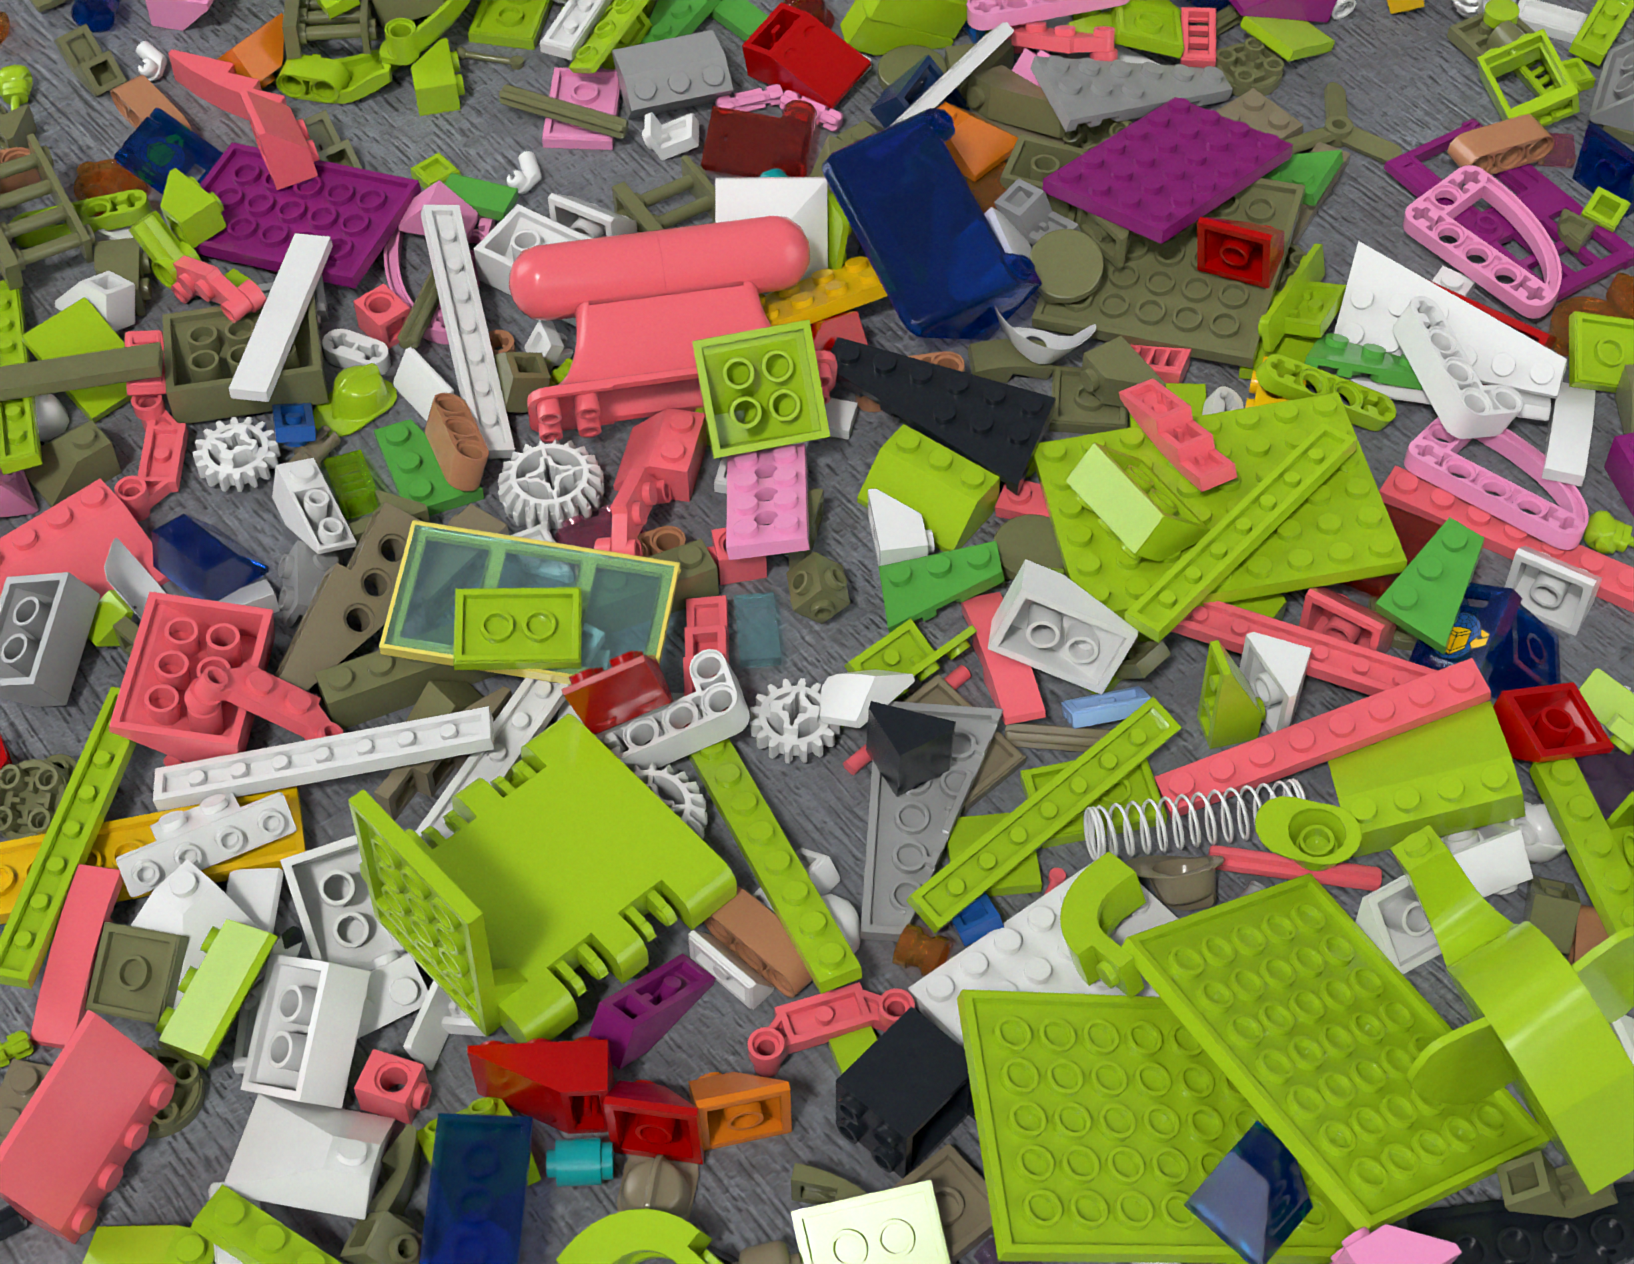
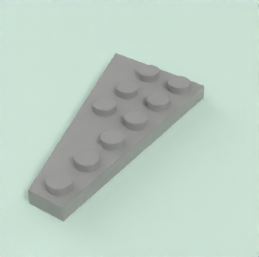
M1053 55L1050 57L1035 56L1030 67L1066 132L1076 130L1077 125L1081 123L1094 127L1099 126L1102 119L1111 118L1114 121L1120 122L1144 117L1174 97L1185 98L1197 106L1229 100L1233 91L1223 72L1213 66L1201 68L1188 67L1183 64L1171 66L1157 65L1153 62L1142 64L1127 63L1122 60L1068 59Z
M891 701L888 704L955 721L956 726L949 771L896 797L872 760L860 939L905 941L917 914L906 900L914 891L933 877L1002 719L1003 709Z

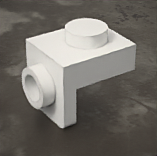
M651 112L645 115V127L642 130V137L646 146L650 150L653 149L663 161L699 146V121L693 113L661 124Z

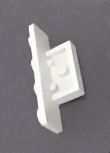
M281 792L243 807L239 806L233 793L227 795L216 794L204 799L200 806L184 812L180 810L172 811L162 816L159 822L150 825L156 841L118 856L116 863L129 895L136 897L154 890L187 859L199 870H203L294 833L296 826L286 799Z
M394 949L372 960L375 968L370 970L367 995L364 1001L357 1039L421 1008L428 989L414 962L415 960L408 952L400 956L397 949Z
M434 980L426 993L425 1000L404 1043L405 1051L413 1060L424 1064L425 1070L430 1071L433 1070L449 1034L486 1037Z

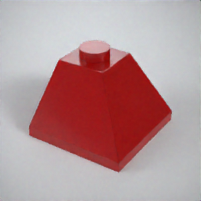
M1199 217L1197 222V270L1269 289L1284 256L1285 231L1251 222Z
M1574 682L1502 691L1493 706L1511 757L1514 759L1539 763L1611 753L1614 749L1612 742Z
M619 1080L607 1093L603 1106L610 1142L613 1141L614 1153L655 1158L657 1154H662L667 1160L703 1165L705 1155L699 1109L666 1086H660L648 1080H637L635 1082Z

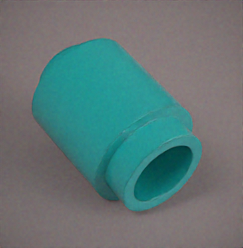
M601 1137L556 1139L555 1149H547L546 1152L547 1178H556L557 1187L602 1185L603 1180H614L613 1141L601 1142Z

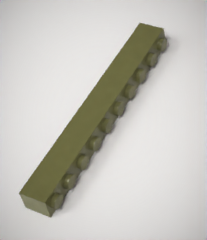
M702 538L648 557L680 562L681 572L678 576L671 614L686 609V599L719 596L717 566ZM613 571L597 574L594 580L585 624L604 633L605 637L650 622L653 616L660 579ZM576 582L563 587H575ZM454 624L410 640L454 647ZM380 650L315 672L322 702L331 722L339 725L342 730L415 705L429 681H463L471 685L500 675L499 673L480 670H454V666L381 655Z

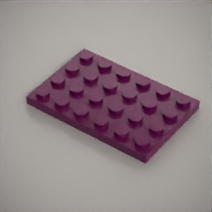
M1174 97L1045 177L1042 190L1046 194L1162 244L1197 221L1199 217H1203L1292 157L1293 144L1279 139L1274 134L1264 133L1251 128L1245 122L1234 121L1221 116L1215 110L1204 109L1194 105L1185 98Z
M232 142L200 184L203 190L207 193L213 192L222 202L224 211L221 213L226 228L193 249L200 255L279 272L295 233L331 237L333 247L321 274L323 282L356 289L398 227L413 198L422 192L419 180L318 160L314 162L318 174L317 177L277 190L259 149Z

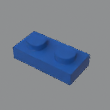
M311 403L272 404L276 443H284L288 447H301L306 445L308 441H316Z

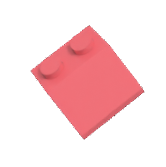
M249 91L241 92L240 95L258 149L276 189L279 190L317 177L318 174L314 162L320 159L313 140H308L310 137L303 119L296 120L289 106Z
M666 408L634 426L613 485L614 490H620L630 469L646 467L648 475L657 480H668L671 487L672 500L690 502L707 447L705 414Z
M1325 587L1310 588L1306 593L1299 627L1386 654L1391 647L1396 624L1379 613L1350 600L1343 594L1336 593Z

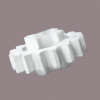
M232 417L228 425H224L219 420L216 422L217 430H203L206 440L198 439L195 441L197 451L193 452V457L200 478H206L210 487L220 483L221 490L224 492L229 489L230 485H235L238 492H242L244 484L247 483L254 488L258 487L257 479L259 477L267 480L270 479L269 469H276V465H278L277 457L281 456L274 431H267L266 424L263 421L254 426L252 417H247L243 423H238L237 418Z
M800 678L797 686H791L788 679H783V688L777 689L774 685L770 684L767 686L768 696L757 694L756 706L750 708V732L752 737H756L758 749L769 746V757L771 759L781 753L784 754L785 763H790L793 756H799L803 763H807L808 753L813 752L820 758L823 756V745L828 747L835 745V735L840 734V725L822 723L819 716L821 684L816 683L811 688H807L805 679Z

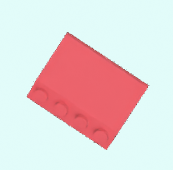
M101 478L0 538V596L7 577L69 572L99 593L100 600L109 590H114L107 581L104 565L115 538H118L160 586L175 578V575L124 503Z
M149 592L109 724V732L186 763L245 752L255 714L226 700L221 701L211 714H197L188 708L184 695L191 682L199 678L209 666H216L221 669L238 668L245 661L267 671L275 641L273 609Z
M88 1010L0 1146V1197L29 1222L75 1245L80 1236L87 1233L93 1226L97 1217V1209L106 1194L113 1191L119 1184L123 1175V1167L133 1151L138 1150L146 1141L153 1116H156L159 1110L164 1109L172 1099L174 1085L177 1082L175 1077L162 1063L99 1015Z

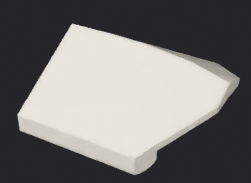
M874 669L838 673L829 676L821 687L819 716L822 723L861 728L868 722L870 702L888 705L915 682L913 674Z

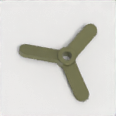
M1335 82L1328 83L1324 89L1326 115L1324 127L1284 140L1293 144L1292 154L1313 148L1317 143L1321 142L1333 147L1345 146L1384 164L1386 161L1402 155V149L1399 145L1353 126L1352 121L1347 116L1345 89Z

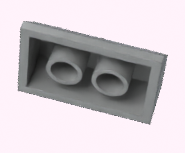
M713 30L612 50L627 119L643 117L651 112L657 114L715 102L718 97L731 95L734 90L726 55Z
M1634 39L1608 50L1589 118L1594 123L1634 132Z
M69 572L6 578L0 596V698L33 707L67 705L100 598L99 593Z

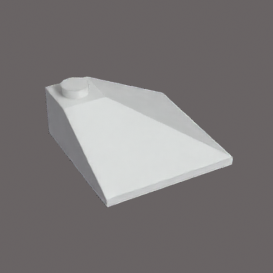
M827 177L715 179V223L772 215L788 217L801 226L810 246V263L800 281L811 277L812 273L817 270L828 269ZM767 292V293H763V294H764V295H768V294L773 293V292Z
M188 859L153 890L131 924L132 927L189 937L178 987L190 966L199 969L207 954L201 951L200 948L212 926L221 929L225 920L230 919L260 929L216 883ZM269 958L251 991L264 981ZM178 990L176 993V998L173 1006V1009L175 1010L184 995V993Z
M258 1093L224 1185L246 1199L365 1220L382 1167L381 1159L386 1154L395 1118L304 1103Z

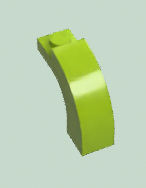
M1110 851L1090 864L1072 883L1062 903L1060 925L1075 968L1086 984L1090 986L1101 978L1109 988L1112 989L1116 986L1131 999L1145 987L1139 971L1134 966V957L1122 949L1110 936L1115 927L1124 918L1145 904L1146 900L1136 872Z
M652 1209L621 1211L594 1222L579 1233L556 1259L559 1264H639L646 1260L658 1258L672 1260L677 1264H724L708 1249L704 1251L713 1240L711 1237L678 1216Z

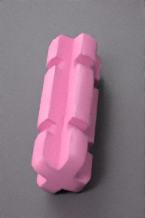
M779 84L766 86V90L763 91L760 87L734 93L732 98L730 95L721 96L716 99V109L719 116L724 118L733 116L734 111L742 114L766 108L765 104H769L770 107L780 105V98L784 95L783 90Z
M786 90L780 98V108L791 114L795 111L796 116L818 126H821L823 123V128L837 132L843 125L844 115L841 112L832 108L828 111V106L805 96L800 98L801 95L794 91Z

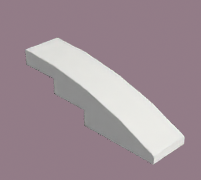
M1562 382L1558 399L1553 398L1546 436L1547 444L1544 454L1543 479L1582 487L1590 448L1596 390L1569 387V383Z

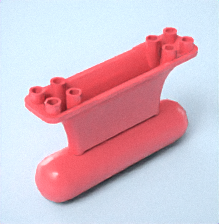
M772 215L536 245L523 250L512 264L509 274V290L518 309L532 320L553 321L576 318L577 326L575 355L567 376L558 385L539 388L531 392L527 398L531 429L539 432V437L543 442L553 443L555 438L558 441L563 438L562 431L578 429L581 437L589 438L599 435L602 432V425L614 424L616 421L652 417L666 408L695 411L702 408L703 402L692 341L771 326L761 305L759 293L782 291L798 284L806 273L810 263V246L801 226L788 217ZM815 351L824 403L827 404L831 400L829 392L834 389L836 384L837 360L830 351Z

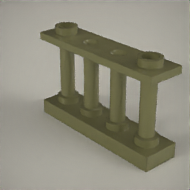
M285 0L282 29L287 59L301 58L302 45H307L308 41L362 38L364 54H371L372 40H377L376 20L373 19L374 4L372 0H359L360 5L356 7L361 8L350 9L332 19H329L323 10L311 11L322 9L315 0ZM356 22H360V24H343V25H327V26H311V27H310V25L340 24V23H356Z
M34 133L27 135L29 155L0 164V180L37 168L43 181L1 194L0 211L49 194L57 207L5 224L4 221L0 222V273L10 291L24 286L21 271L26 269V265L79 247L87 264L94 262L92 246H95L96 242L94 233L89 224H82L52 168L54 161L47 145L40 146ZM61 221H65L71 232L69 235L22 251L18 248L12 250L9 245L14 237Z
M685 155L681 157L682 177L641 195L638 192L634 193L625 181L612 186L614 213L635 220L637 223V233L667 229L704 212H707L714 220L712 223H715V187L708 180L704 169L701 166H696L690 157ZM687 190L696 199L660 216L652 215L647 207Z

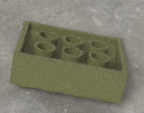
M314 293L269 402L233 399L229 392L230 384L263 307L255 313L250 311L236 323L231 322L225 316L220 306L162 314L166 394L176 422L188 424L272 411V404L311 403V405L329 403Z

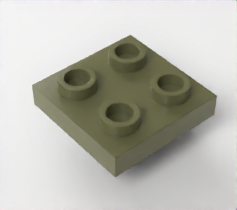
M1484 12L1450 26L1447 38L1478 66L1477 57L1484 55L1488 50L1505 46L1516 41L1522 35L1534 33L1535 31L1519 17L1516 25L1511 21H1505L1493 29L1484 22Z

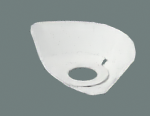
M995 306L999 323L1011 343L1026 358L1037 364H1050L1062 358L1090 338L1096 330V324L1073 336H1058L1038 329L1012 327L1000 315ZM1034 336L1040 338L1047 347L1035 344L1028 340L1027 337Z
M115 538L104 565L106 578L119 596L141 619L149 592L166 593L118 538Z

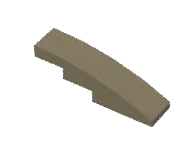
M503 686L462 711L489 706L494 722L511 699V689ZM470 754L395 767L374 791L376 802L395 821L417 792L432 798L454 768L460 769Z

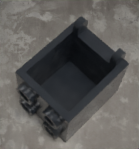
M910 1007L836 1080V1124L839 1132L849 1142L853 1144L859 1142L869 1150L873 1160L881 1169L888 1173L894 1171L902 1179L919 1167L968 1116L976 1121L965 1049L913 1007Z

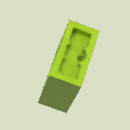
M1544 28L1534 33L1524 34L1514 42L1500 48H1492L1484 55L1477 57L1479 77L1502 121L1531 114L1543 127H1546L1580 112L1578 91ZM1541 58L1557 89L1510 108L1495 78Z

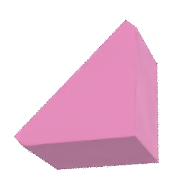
M439 180L413 198L398 225L399 231L425 235L420 215L423 205H459L467 241H469L479 219V214Z

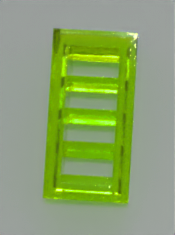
M361 449L323 460L340 511L345 520L372 513L378 508L375 495L377 489Z

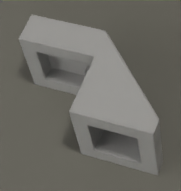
M1020 178L994 202L996 208L1032 246L1042 236L1054 230L1074 229L1081 231L1079 224L1052 211L1045 191Z

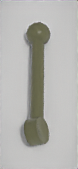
M457 47L454 50L457 51L458 60L470 58L507 64L515 70L524 67V59L519 55L507 58L470 52L463 47Z

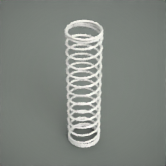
M1293 778L1292 780L1288 779L1285 783L1280 780L1275 782L1272 789L1269 785L1261 783L1256 791L1249 785L1243 786L1240 793L1236 789L1229 787L1224 795L1213 789L1207 798L1200 792L1194 793L1191 800L1187 796L1180 794L1174 803L1170 798L1164 796L1160 799L1158 806L1153 800L1148 798L1144 801L1142 807L1135 801H1130L1125 810L1118 803L1112 804L1109 812L1101 805L1087 807L1084 813L1086 845L1090 857L1094 861L1106 853L1105 830L1099 809L1103 811L1107 819L1109 851L1118 857V843L1111 819L1114 808H1119L1124 817L1125 847L1128 855L1132 857L1135 853V845L1131 824L1128 819L1131 805H1135L1139 811L1141 843L1144 852L1149 855L1151 852V837L1144 815L1145 807L1149 802L1156 810L1157 839L1161 851L1165 853L1168 849V838L1161 814V806L1165 800L1170 803L1173 809V835L1176 846L1181 851L1184 847V832L1177 810L1178 802L1181 798L1185 799L1189 805L1190 837L1193 845L1198 848L1201 843V833L1197 814L1193 807L1197 796H1200L1205 802V828L1208 840L1213 846L1217 843L1216 821L1210 806V798L1213 794H1217L1222 801L1221 824L1225 840L1229 844L1233 841L1234 829L1231 813L1226 802L1228 792H1234L1238 798V827L1241 837L1245 841L1250 838L1249 817L1242 799L1246 789H1249L1254 795V824L1257 815V804L1259 808L1262 806L1258 796L1262 787L1267 788L1270 792L1269 800L1276 798L1275 789L1278 785L1283 786V796L1294 797L1291 792L1292 786L1297 798L1306 799L1301 784ZM1241 807H1242V811H1243L1244 819H1245L1246 836H1245V833H1244V830H1243V825H1242ZM1225 811L1228 818L1230 836L1227 833ZM1209 815L1212 823L1213 839L1210 832ZM1193 819H1194L1195 828H1196L1197 842H1196L1195 835H1194V830H1193ZM1176 820H1177V823H1178V828H1179V833H1180V842H1179V839H1178ZM1160 824H1161L1162 833H1163V842H1162V837H1161ZM1144 828H1145V833H1146L1147 846H1146V841H1145ZM1095 829H1096V835H1097V845H1098L1097 848H1096V842H1095Z

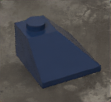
M930 55L923 57L884 90L870 108V111L882 126L887 129L944 73ZM955 88L933 110L944 102L969 111L971 108L966 106V100ZM921 122L902 140L923 148Z

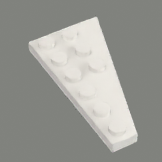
M1358 241L1334 333L1347 337L1351 343L1362 346L1367 343L1376 344L1384 347L1387 353L1401 356L1404 352L1394 336L1393 325L1414 297L1424 296L1432 299L1442 310L1482 384H1503L1514 388L1516 391L1558 399L1567 366L1566 358Z

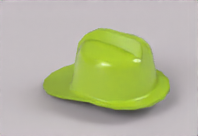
M369 363L366 366L357 365L345 368L338 373L333 384V391L328 394L329 403L317 404L313 411L315 428L317 431L322 426L331 428L327 436H330L334 431L339 437L350 435L393 407L397 400L396 388L391 382L383 379L378 366L374 363Z
M1280 796L1264 803L1259 808L1255 817V831L1262 844L1271 852L1293 859L1302 868L1311 871H1324L1348 860L1358 851L1362 840L1361 826L1356 818L1344 808L1331 804L1318 803L1297 797Z

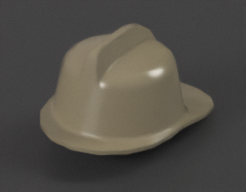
M1154 855L1133 858L1124 863L1132 868L1138 877L1149 878L1157 897L1165 905L1176 910L1186 911L1208 908L1215 904V868L1223 864L1225 858L1217 855L1200 857Z
M657 1154L655 1158L630 1155L624 1168L619 1189L617 1212L632 1209H652L667 1212L688 1221L698 1182V1164L667 1160L662 1154Z

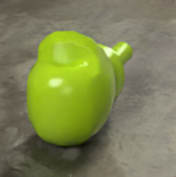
M9 65L0 70V96L7 104L11 105L12 111L28 102L32 89L33 77L29 68L24 65Z
M1596 511L1589 517L1584 532V541L1587 546L1601 554H1613L1615 550L1623 553L1628 546L1634 547V537L1631 536L1633 526L1614 519L1607 511Z

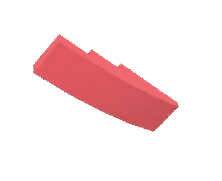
M173 49L168 53L175 80L198 97L226 112L249 121L240 95L244 91L252 92L287 106L285 96L262 91L259 79L237 75L234 63Z
M1152 378L1119 391L1120 400L1148 438L1165 458L1201 492L1237 478L1235 463L1215 449L1213 434L1193 420L1191 406L1158 381Z
M996 592L974 596L962 602V614L968 626L970 627L973 624L977 630L972 635V643L983 667L984 683L996 708L1003 709L1002 720L1004 724L1009 725L1046 718L1043 701L1031 666L988 649L992 618L1003 600L1001 593Z
M726 595L686 599L687 627H684L685 657H683L684 696L696 692L689 669L691 660L696 654L703 650L714 649L721 652L729 664V615Z
M78 864L51 945L38 996L30 1041L34 1045L63 1049L87 1013L84 1009L104 923H113L111 914L124 882L120 870Z

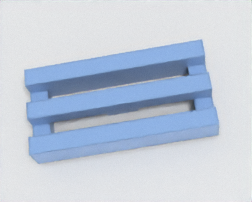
M1136 686L1105 692L1102 695L1095 694L1061 702L1062 714L1065 719L1067 718V722L1072 725L1073 729L1126 719L1152 697L1142 687Z

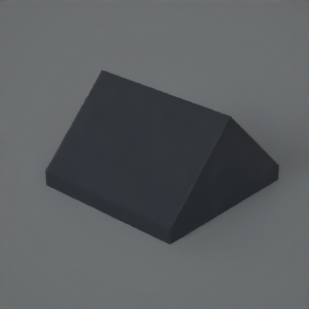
M870 702L866 751L896 797L949 771L956 722L886 704Z

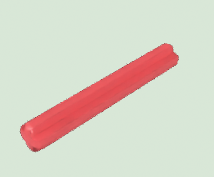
M1218 845L1210 846L1208 856L1217 855L1225 858L1223 864L1216 867L1215 870L1288 880L1311 873L1320 884L1369 891L1379 889L1382 882V870L1373 866L1341 862L1324 871H1311L1302 868L1293 859L1270 852Z

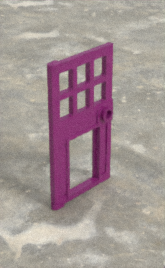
M1474 118L1462 123L1460 128L1386 161L1384 169L1419 198L1442 181L1441 178L1421 162L1448 150L1450 143L1458 135L1484 126ZM1531 164L1493 174L1517 194L1516 196L1536 216L1547 233L1557 241L1554 245L1558 255L1570 251L1587 266L1574 272L1560 260L1562 280L1556 302L1622 268L1626 270L1634 266V248L1616 233H1612L1599 225L1596 226L1590 239L1594 238L1613 254L1599 259L1585 246L1578 253L1569 249L1560 239L1557 232V223L1552 219L1560 216L1564 208L1580 216L1584 207ZM1449 198L1436 199L1441 205L1448 206L1454 204ZM1471 205L1453 219L1544 283L1539 276L1530 270L1539 265L1532 249L1515 227L1494 207L1480 212ZM1514 239L1532 255L1518 260L1501 244Z

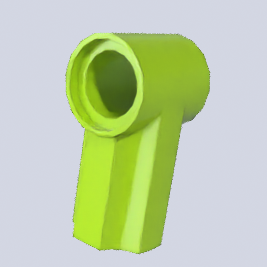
M156 210L140 219L129 229V232L153 261L151 266L157 279L170 289L177 281V270L173 263L184 255L201 261L197 252L189 244L178 240Z

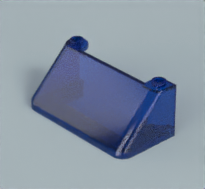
M926 109L834 151L822 164V172L901 322L912 334L922 338L989 340L1001 327L995 306L1000 315L1007 321L1042 285L1035 271L1034 263L1027 256L1005 253L944 141H949L955 134L953 118L946 110Z

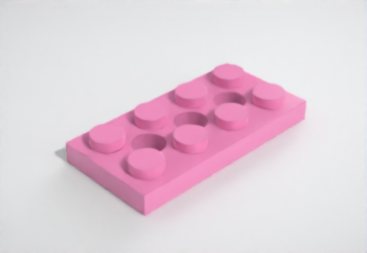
M805 443L789 444L727 456L726 549L729 560L810 550Z

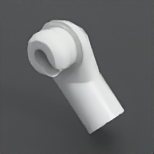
M143 41L137 46L136 53L143 59L142 61L145 65L144 67L139 65L138 71L149 81H156L163 75L167 58L148 41Z
M531 151L523 152L518 157L522 172L514 170L515 177L513 178L510 174L507 177V185L518 188V195L528 193L541 180V172L536 156Z

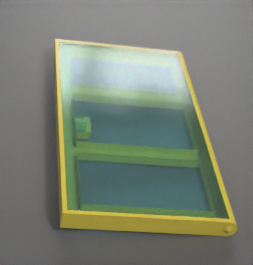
M413 520L379 645L381 655L454 666L455 589L581 587L582 668L480 671L571 685L568 677L592 667H603L604 671L611 669L609 660L632 650H642L644 655H655L660 666L678 576L681 572L680 562Z

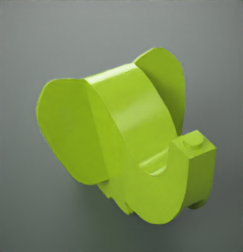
M1430 825L1410 834L1403 841L1391 847L1390 849L1405 874L1442 952L1446 969L1473 1019V1022L1441 1036L1420 1053L1407 1072V1080L1416 1093L1435 1102L1465 1105L1482 1100L1511 1083L1527 1109L1591 1195L1634 1170V1065L1610 1024L1627 1014L1634 1007V926L1613 934L1586 953L1573 965H1570L1551 940L1532 923L1523 921L1520 924H1514L1493 908L1477 891L1448 847Z

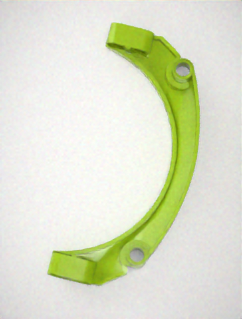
M447 0L418 27L415 26L412 20L407 18L392 19L385 25L386 40L381 44L380 48L372 50L371 54L362 53L338 59L322 58L319 54H313L312 56L301 54V58L287 59L276 79V85L286 96L320 103L345 104L366 97L391 82L394 70L403 65L416 62L452 26L471 0Z

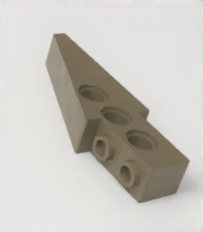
M386 501L373 512L347 567L335 563L325 572L274 676L307 691L317 683L315 672L338 665L385 624L411 523L413 520H421ZM381 546L389 547L393 551L395 556L394 562L387 561L383 557ZM364 580L372 581L378 589L377 597L371 596L366 592ZM347 615H353L358 618L361 623L360 632L349 628L346 620Z

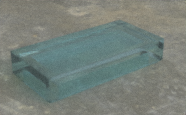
M774 592L734 595L740 668L781 665Z

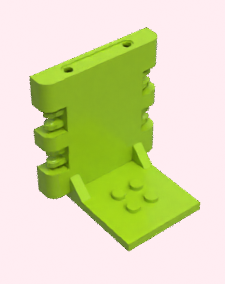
M566 714L521 747L522 760L511 767L515 777L522 783L518 788L515 789L502 776L490 782L491 785L483 778H477L452 797L453 810L442 816L448 829L454 833L448 839H445L433 826H429L421 832L424 840L410 828L404 831L364 789L348 799L362 862L359 864L362 879L368 885L375 918L486 1037L502 1026L517 1043H527L537 1038L553 1040L578 1020L577 1006L571 994L578 997L587 991L583 980L574 971L578 966L582 965L597 980L608 975L609 970L624 984L649 964L648 951L644 942H650L656 937L652 925L643 917L648 912H651L665 926H671L678 920L677 915L693 930L737 896L736 878L726 862L572 714Z

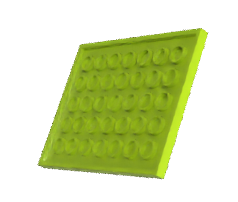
M1339 392L1193 417L1196 423L1213 434L1215 449L1235 463L1237 478L1204 492L1195 487L1165 458L1140 426L1039 443L1033 462L1067 577L1125 620V612L1194 546L1192 545L1160 562L1144 557L1136 560L1122 550L1120 538L1107 532L1098 524L1099 516L1094 511L1082 506L1075 499L1076 491L1066 482L1093 443L1142 459L1211 530L1323 422L1357 439ZM1358 439L1356 441V451L1197 606L1203 607V603L1221 601L1227 603L1404 571L1407 567L1406 556Z
M1311 873L1128 936L1121 946L1122 949L1134 957L1135 968L1356 1231L1367 1227L1371 1233L1385 1224L1390 1225L1497 1173L1496 1169L1501 1164L1537 1151H1542L1550 1142L1549 1137L1540 1125L1505 1087L1482 1100L1465 1105L1435 1102L1416 1093L1407 1080L1408 1070L1429 1044L1453 1030Z
M961 990L957 997V1004L998 1261L1330 1264L1333 1262L1331 1256L1344 1247L1342 1241L1356 1232V1229L1349 1223L1288 1148H1286L1262 1117L1254 1110L1161 997L1134 996L1130 999L1125 995Z

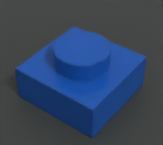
M986 892L950 921L964 947L976 942L992 930L1005 928L998 911Z

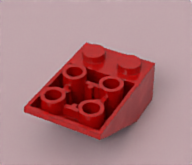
M782 2L742 45L749 77L769 85L779 84L782 90L794 91L800 94V97L805 96L832 109L871 66L870 60L809 12Z
M632 650L609 660L612 668L604 671L603 667H592L568 677L571 685L561 689L564 697L583 724L594 735L674 701L656 656L644 655L642 650Z
M583 1036L573 1041L552 1042L548 1039L537 1038L527 1043L505 1044L501 1041L491 1040L480 1045H467V1054L479 1095L500 1098L508 1108L567 1134L608 1132L603 1103L607 1093L615 1086L608 1039L598 1040L594 1037Z

